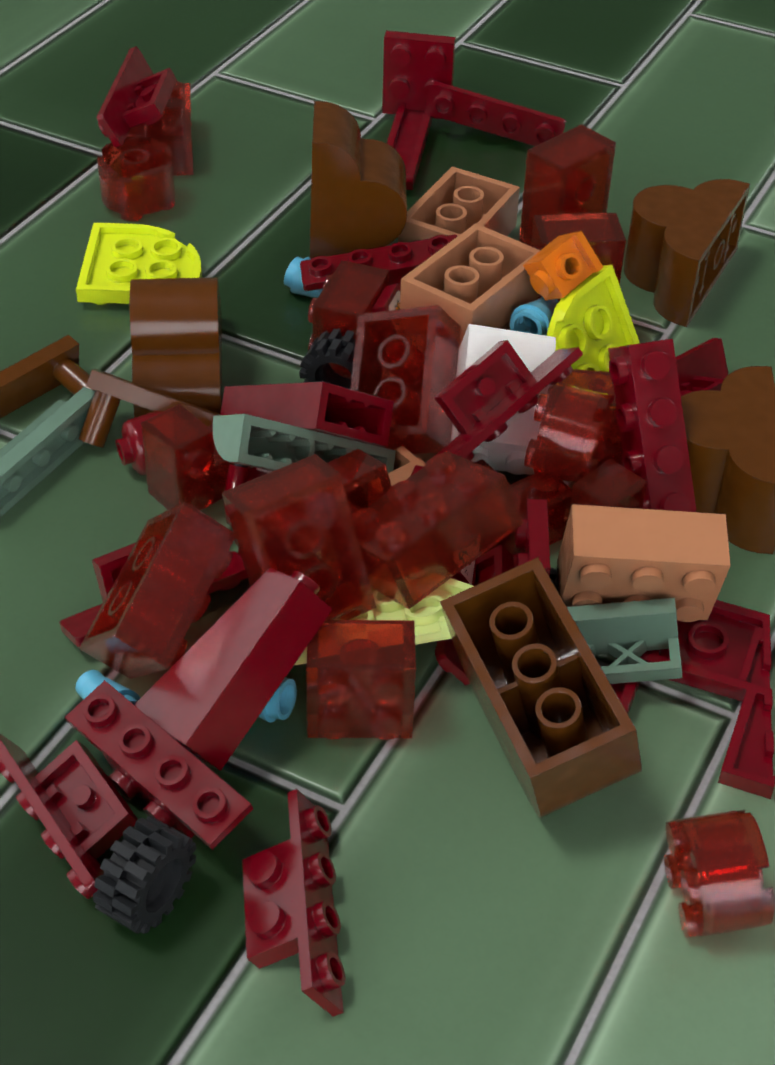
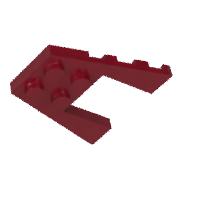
M716 600L708 620H697L694 622H681L677 620L683 678L668 680L742 702L718 783L771 799L775 786V776H773L774 732L772 731L771 724L773 696L772 689L770 688V615ZM669 649L648 650L640 658L648 663L670 661ZM640 682L611 684L627 714H629Z

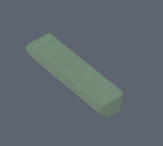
M248 414L213 416L214 444L219 455L228 462L339 486L333 477L332 471L335 464L344 459L350 466L345 480L352 478L356 468L360 466L366 477L365 487L361 491L373 494L374 480L393 471L395 450Z

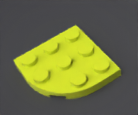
M93 223L76 287L77 301L97 305L107 303L129 304L131 279L202 278L200 256L191 243L188 246L176 240L174 232L163 228L143 224Z
M612 264L604 265L599 272L592 273L569 294L561 298L555 305L549 323L547 336L556 337V350L579 347L583 353L571 365L573 372L563 381L552 386V402L567 440H580L600 423L596 399L614 389L609 373L610 358L608 348L640 343Z

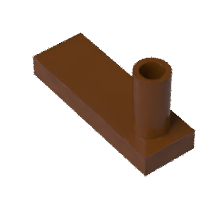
M67 335L0 371V418L61 384L73 395L83 387H86L90 375L79 366V343Z
M95 368L91 371L86 387L96 391L78 439L93 446L104 448L121 399L154 412L162 411L168 417H175L179 421L212 433L213 416H219L220 414Z

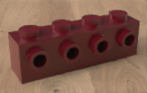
M673 338L608 348L610 358L609 373L613 382L616 400V422L620 430L623 450L622 466L626 475L629 493L628 508L697 512Z

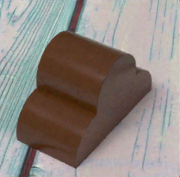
M314 101L310 258L350 253L357 249L379 248L390 244L402 233L407 220L406 170L401 156L393 147L384 142L374 139H361L357 121L343 107L330 102Z
M716 179L701 183L694 190L676 185H657L646 188L635 196L624 261V274L635 286L654 293V307L668 321L687 327L738 248L750 189L749 183L731 179Z
M218 277L131 279L129 305L132 382L220 414L222 407V312ZM133 404L134 418L154 412Z
M749 366L731 372L723 380L721 391H695L681 396L696 511L700 513L726 514L728 541L747 551L773 554L775 549V384L771 366Z

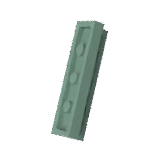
M83 387L67 402L59 399L0 449V517L84 443L78 438L95 391Z
M675 598L567 607L593 655L610 654L617 658L611 665L601 666L610 684L683 678ZM669 649L670 661L648 663L640 658L648 650Z

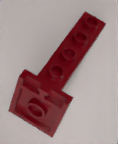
M386 30L384 35L382 113L395 114L386 144L393 147L401 156L406 170V190H413L432 119H441L425 113L429 89L433 81L453 86L456 37Z

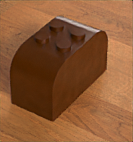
M538 557L440 601L453 645L468 681L522 789L539 818L642 771L636 728Z

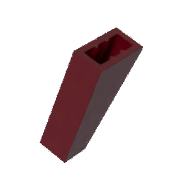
M323 381L225 386L220 415L248 414L370 445L388 447L394 401Z
M269 568L136 702L135 706L189 752L221 771L332 611V608L317 596L321 589L320 586L299 571L294 570L291 576Z

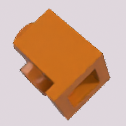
M582 231L556 237L523 264L530 276L531 286L545 301L564 298L592 273L599 272L603 268Z

